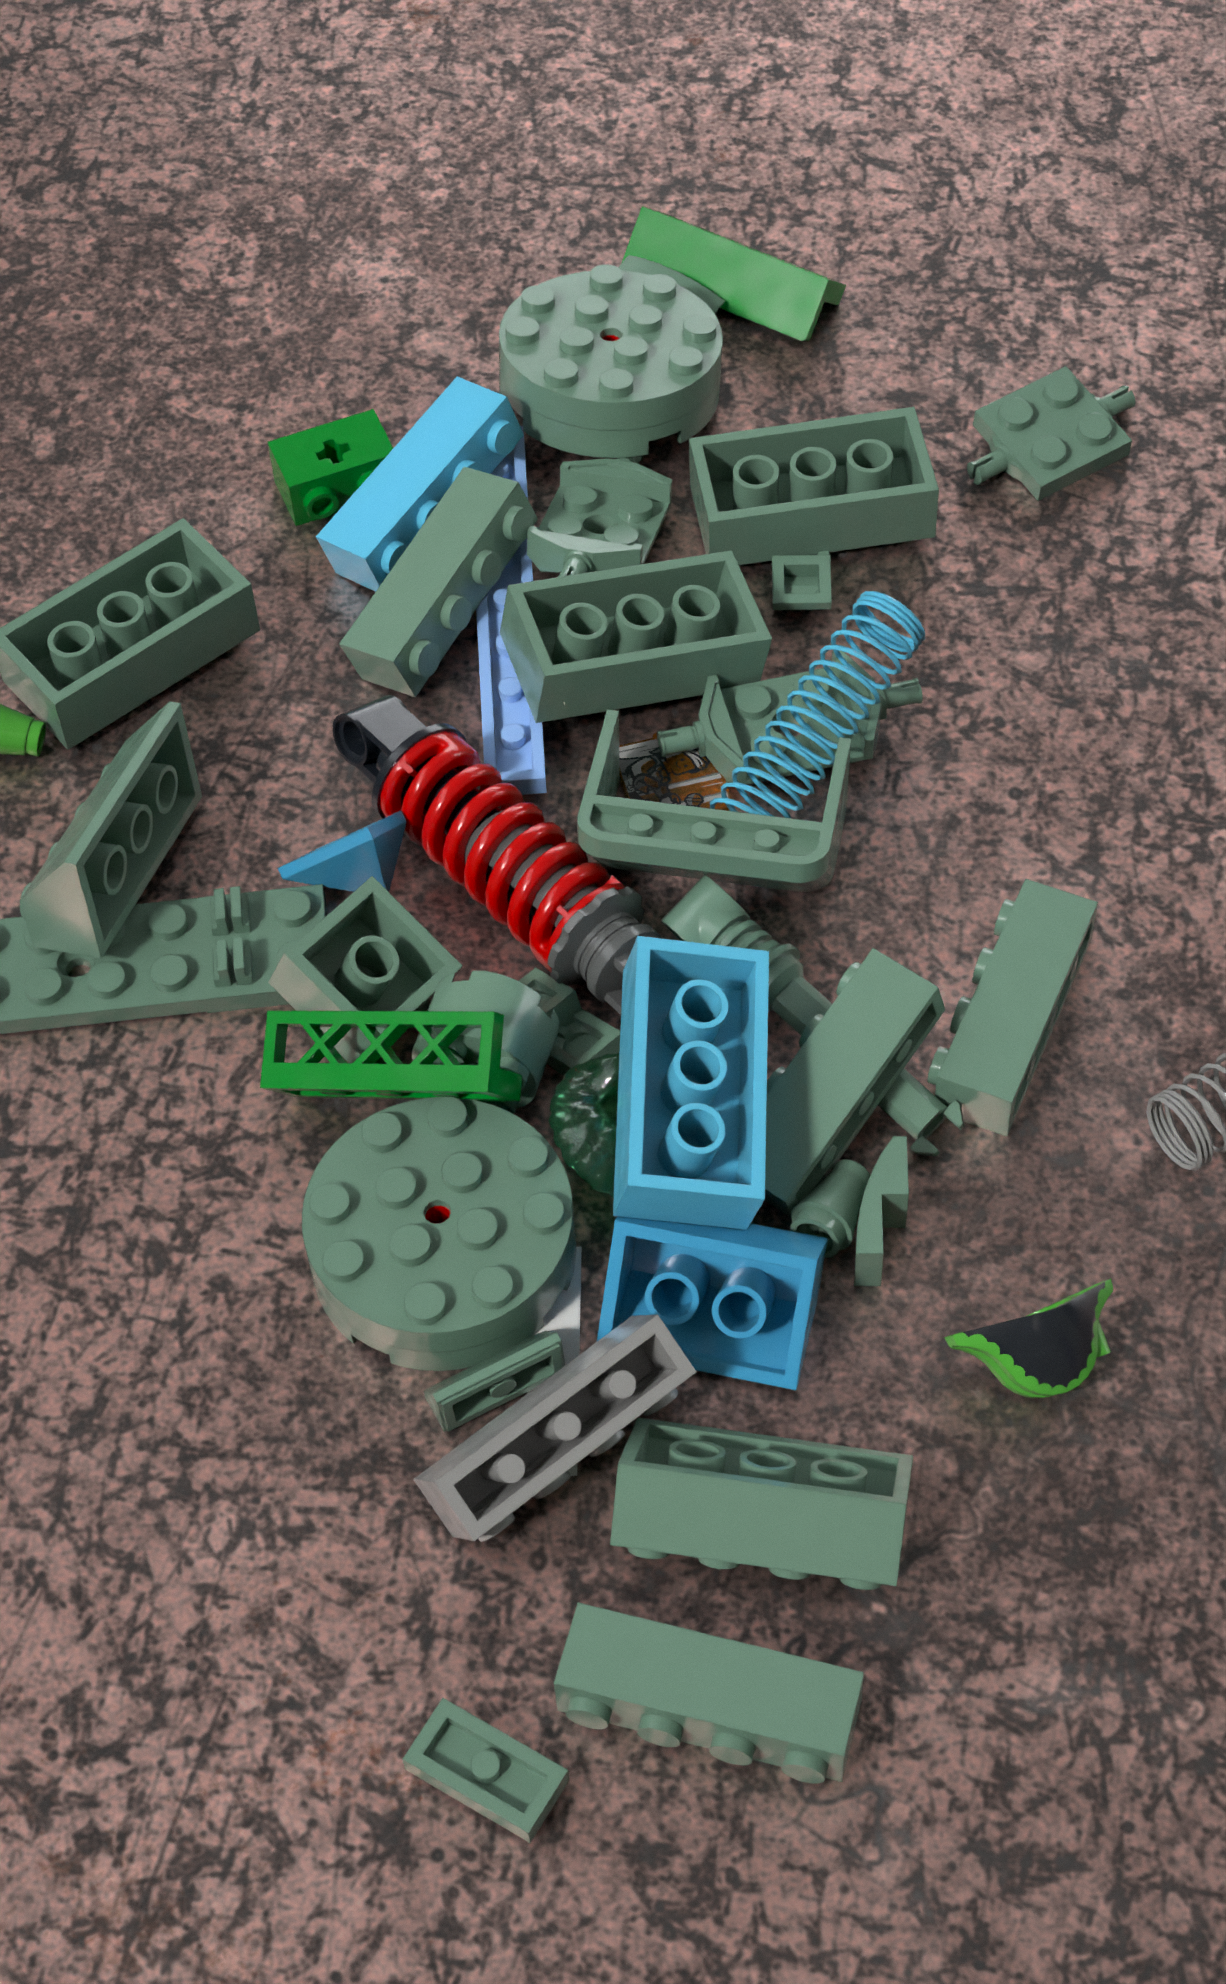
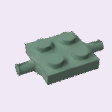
M1065 366L976 410L973 426L987 441L991 453L967 464V472L970 479H974V483L979 485L983 481L1001 472H1005L1022 482L1036 500L1039 501L1128 456L1132 440L1112 417L1135 406L1136 400L1132 390L1128 392L1129 387L1123 385L1101 398L1096 397Z

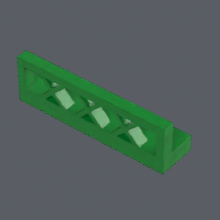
M267 1011L260 1088L293 1097L422 1099L454 1097L478 1101H520L522 1075L500 1068L504 1015L497 1012ZM288 1027H303L315 1042L297 1063L284 1062ZM320 1027H330V1028H329L328 1031L324 1034V1032L321 1030ZM352 1027H359L371 1045L354 1063H346L334 1046ZM375 1027L387 1028L380 1034ZM408 1028H416L429 1045L410 1064H403L391 1049V1046ZM433 1028H444L438 1035L433 1030ZM466 1028H481L478 1065H461L448 1049ZM324 1057H326L327 1060H328L330 1063H319V1062H320ZM380 1057H382L383 1060L386 1062V1064H374V1063H375ZM439 1057L444 1065L432 1063Z

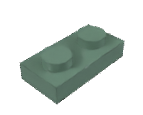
M444 1698L441 1699L402 1759L405 1770L529 1843L535 1837L570 1780L569 1772L566 1768Z

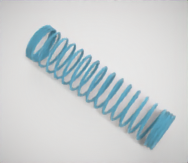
M878 591L863 592L860 598L857 599V602L853 604V615H848L842 620V630H836L831 635V645H826L820 650V660H815L809 665V675H805L798 680L799 690L792 691L787 695L788 706H781L776 710L777 721H770L765 725L766 736H759L754 740L755 751L747 752L743 755L744 767H737L732 771L733 782H727L721 786L722 798L711 800L710 809H715V805L719 802L725 803L730 811L738 812L734 807L736 806L751 814L774 816L750 798L744 791L746 790L771 804L785 818H791V816L784 807L794 811L802 810V800L795 792L806 796L814 794L813 784L808 778L814 780L825 779L824 769L819 762L833 765L835 753L831 748L837 749L838 744L814 731L797 712L817 720L831 730L838 738H845L842 733L849 735L858 733L857 723L853 718L860 720L869 718L868 708L864 703L874 705L880 702L879 693L875 688L882 690L890 688V678L887 674L896 675L901 673V664L898 659L908 660L912 658V652L919 649L922 641L925 640V629L915 614L889 595ZM867 605L891 616L904 627L911 638L897 633L882 623L869 610ZM854 619L862 633L847 630V623ZM844 634L846 641L852 648L836 645V638ZM850 636L858 637L881 650L893 661L897 669H889L874 661L855 644ZM889 648L895 649L900 652H907V654H899ZM833 650L842 664L825 660V653ZM839 651L847 652L870 665L882 676L886 684H878L865 677L850 665ZM818 665H823L824 670L831 679L815 675L814 668ZM829 666L842 670L860 681L871 691L875 699H868L846 686ZM807 680H812L821 695L804 690L803 683ZM818 681L826 683L849 696L860 706L864 714H857L841 705L824 690ZM796 695H801L810 710L793 705L792 698ZM808 697L821 701L839 712L848 720L853 729L844 728L826 717L814 706ZM785 710H790L800 726L782 721L781 713ZM775 725H779L782 732L792 743L771 736L770 729ZM787 728L793 729L817 743L827 752L831 760L824 759L803 746ZM762 741H769L771 747L782 759L772 754L761 752L759 744ZM776 743L804 757L818 770L820 775L813 774L792 761ZM752 756H757L759 761L772 775L750 767L748 759ZM766 759L783 766L805 783L809 790L802 789L781 776ZM747 772L748 776L762 791L739 783L737 774ZM756 775L771 781L783 789L796 801L798 806L774 794ZM736 787L744 800L753 808L728 798L726 789Z

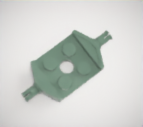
M643 455L616 459L605 458L562 462L560 466V486L539 528L529 526L527 530V556L541 572L560 573L558 577L644 564L671 506L673 480L640 465L639 462L642 460Z
M832 651V661L842 664L834 651ZM839 651L846 661L858 672L874 681L873 677L845 652ZM830 666L833 673L846 686L868 699H875L871 691L860 681L848 673ZM824 668L814 670L815 675L831 679ZM809 671L724 689L720 688L717 675L708 676L698 714L699 721H694L693 726L657 731L659 750H661V756L665 757L666 755L698 748L700 757L706 756L716 770L720 772L726 783L733 782L732 771L737 767H744L743 755L747 752L755 751L754 740L759 736H766L765 725L770 721H777L776 710L781 706H788L787 695L792 691L799 690L798 680L805 675H809ZM918 678L893 683L890 688L885 690L875 688L879 693L880 702L874 705L864 703L868 708L869 718L864 720L853 718L857 723L858 733L854 735L842 733L845 738H851L850 763L873 758L876 750L880 720L886 719L887 708L891 709L922 703V689ZM807 680L803 683L804 690L821 695L812 680ZM818 681L824 690L841 705L857 714H864L860 706L849 696L826 683ZM796 695L792 698L793 705L810 710L801 695ZM808 697L814 706L826 717L844 728L853 729L848 720L839 712L821 701ZM785 710L781 713L782 721L800 726L790 710ZM797 712L814 731L838 744L839 738L826 726L803 713ZM775 725L770 729L771 736L792 743L786 736L775 731L779 725ZM805 735L794 736L813 753L824 759L831 760V757L823 748ZM762 741L759 744L761 752L772 754L782 759L771 747L769 741ZM776 743L792 761L809 772L817 770L808 760L795 751ZM831 748V750H832V751L835 753V755H836V750H837V749ZM752 756L748 759L750 767L772 775L759 761L757 756ZM766 759L781 776L795 775L783 766ZM819 762L823 769L833 767V765H826ZM747 772L737 774L739 783L746 785L754 783ZM756 775L761 782L767 781V779Z

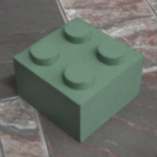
M371 876L283 954L268 983L296 1011H426L430 1006L439 982L445 976L455 973V978L463 965ZM320 1027V1028H321V1030H322V1031L324 1032V1034H325L330 1027ZM352 1027L334 1047L349 1063H354L371 1043L359 1027ZM387 1027L375 1028L381 1034Z

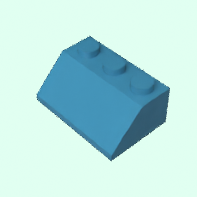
M617 1217L614 1222L597 1341L631 1316L658 1314L695 1370L796 1390L818 1302L828 1238L752 1223L747 1230Z

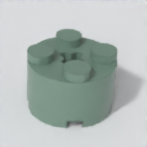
M472 971L469 980L452 982L455 973L447 975L439 982L428 1011L497 1012L504 1015L500 1068L522 1075L520 1101L481 1102L495 1105L514 1114L517 1108L530 1103L537 1093L559 1032V1018L554 1010L549 1018L538 1007L542 996L531 987L513 978L489 971ZM433 1028L437 1035L444 1029ZM466 1028L448 1047L461 1065H478L481 1028ZM420 1033L412 1049V1060L429 1045ZM439 1057L432 1063L444 1065Z

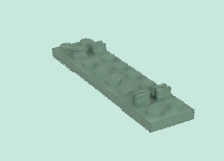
M323 884L241 893L240 886L230 887V894L226 895L224 888L213 889L214 896L135 904L102 959L33 947L28 927L23 917L0 919V1034L199 1012L216 1013L289 1005L268 982L283 954L327 916ZM85 965L91 968L88 973L82 976H68L69 972L76 966Z

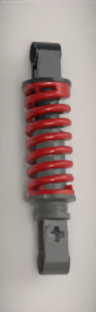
M386 695L338 715L334 719L332 727L336 747L348 763L356 766L374 783L372 805L376 813L385 818L402 811L407 821L404 830L407 838L418 846L423 847L427 856L440 866H444L448 876L459 885L465 886L473 900L482 906H486L493 919L503 926H508L512 936L524 946H530L534 957L551 972L550 976L558 984L564 983L570 986L587 983L589 992L599 1001L610 1004L621 1015L623 970L637 936L662 939L661 935L650 925L641 924L645 911L642 908V897L633 888L624 886L613 875L609 878L608 870L598 862H588L587 853L576 842H566L565 832L560 826L554 822H545L543 811L531 802H523L521 791L511 783H502L500 772L490 764H481L478 752L467 743L465 736L453 725L439 723L426 727L407 709L399 698L393 695Z

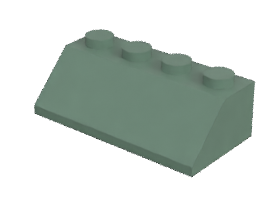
M169 701L124 742L112 762L104 767L99 782L87 800L78 806L73 821L59 842L54 843L51 847L48 859L34 880L25 886L20 899V913L26 921L33 947L102 959L200 802L202 793L181 703Z
M637 1417L618 1462L610 1545L626 1547L631 1554L646 1559H661L669 1556V1554L696 1557L701 1564L716 1569H733L740 1564L769 1568L772 1574L786 1579H805L811 1574L840 1578L843 1584L862 1590L877 1589L882 1584L897 1586L913 1455Z

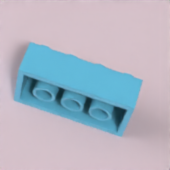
M637 936L624 967L622 981L613 1216L747 1230L765 1200L769 951Z

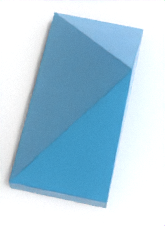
M402 811L396 812L319 847L277 869L283 880L312 885L323 884V887L352 892L373 876L389 892L407 821Z

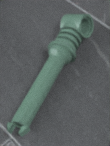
M704 875L661 920L680 941L769 951L768 1012L774 1011L800 1035H802L805 1027L817 1014L824 1016L831 1007L832 1003L804 979L803 964L799 961L800 951L792 944H780L778 941L772 940V936L765 930H761V926L751 920L745 910L708 876ZM905 1069L902 1070L878 1104L885 1113L916 1140L910 1146V1149L916 1155L937 1156L940 1153L927 1138L946 1118L960 1130L965 1127L962 1108L956 1100L947 1107Z

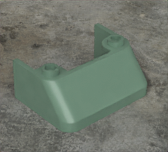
M607 709L577 816L579 845L599 863L615 869L701 879L706 875L713 881L798 892L819 890L831 882L835 873L847 811L851 738L839 737L822 822L616 797L620 783L619 711Z

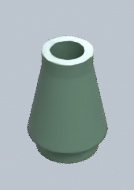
M843 1159L838 1161L832 1171L792 1209L790 1231L828 1238L825 1258L836 1255L839 1250L847 1248L852 1242L864 1191L870 1178L866 1168L853 1160Z

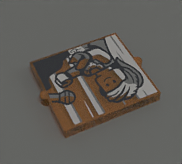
M657 732L652 735L651 739L619 746L620 784L625 798L710 808L711 800L722 798L721 786L726 783L725 778L716 770L706 756L700 757L698 748L662 757L658 746ZM726 789L727 797L732 799L729 789ZM718 802L715 805V809L730 811L725 803Z

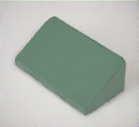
M542 1331L424 1390L425 1398L443 1431L448 1430L449 1432L533 1390L564 1367L565 1360L562 1340L557 1332Z

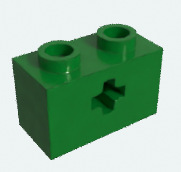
M374 409L267 442L274 481L295 526L336 514L393 449Z

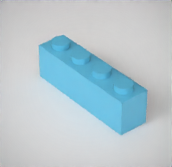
M458 376L451 382L317 534L316 538L336 574L376 592L463 467L489 474L493 472L524 436L507 396Z

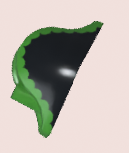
M1110 1278L1027 1316L953 1334L944 1338L951 1349L971 1354L985 1363L1001 1384L1015 1394L1027 1398L1040 1399L1066 1393L1078 1387L1089 1376L1097 1357L1111 1353L1099 1317L1105 1302L1113 1292L1112 1280Z

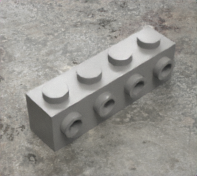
M658 1314L631 1316L413 1480L452 1537L476 1541L477 1539L480 1542L486 1541L509 1526L515 1519L512 1512L533 1496L535 1499L543 1498L563 1485L570 1477L568 1470L588 1454L590 1457L598 1456L618 1443L625 1435L623 1428L642 1413L644 1416L651 1415L673 1401L679 1394L676 1387L695 1374L696 1370Z

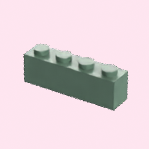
M463 467L339 643L362 680L413 697L417 696L428 678L437 670L440 661L459 633L468 625L471 616L490 588L499 580L502 571L521 543L527 539L529 526H534L538 520L519 482Z
M1025 879L1016 901L1005 899L994 928V935L999 936L994 950L987 947L982 949L972 978V983L978 986L972 999L965 996L960 998L950 1026V1032L956 1035L950 1048L939 1046L932 1060L927 1078L928 1083L936 1085L935 1096L948 1107L954 1100L960 1104L964 1122L1006 1137L1008 1136L1092 940L1098 905L1097 901Z
M874 948L871 949L862 963L855 962L845 971L837 986L836 994L838 997L824 1016L817 1014L810 1020L800 1037V1050L787 1068L782 1066L776 1069L767 1080L764 1201L790 1218L792 1209L834 1168L945 1011L938 986Z
M578 1602L554 1680L557 1711L565 1712L567 1718L578 1725L591 1729H606L609 1724L637 1730V1734L642 1739L658 1746L677 1747L680 1745V1742L708 1748L712 1756L726 1763L749 1765L753 1760L782 1767L783 1773L795 1780L819 1784L823 1783L825 1778L839 1782L843 1781L862 1701L864 1672Z

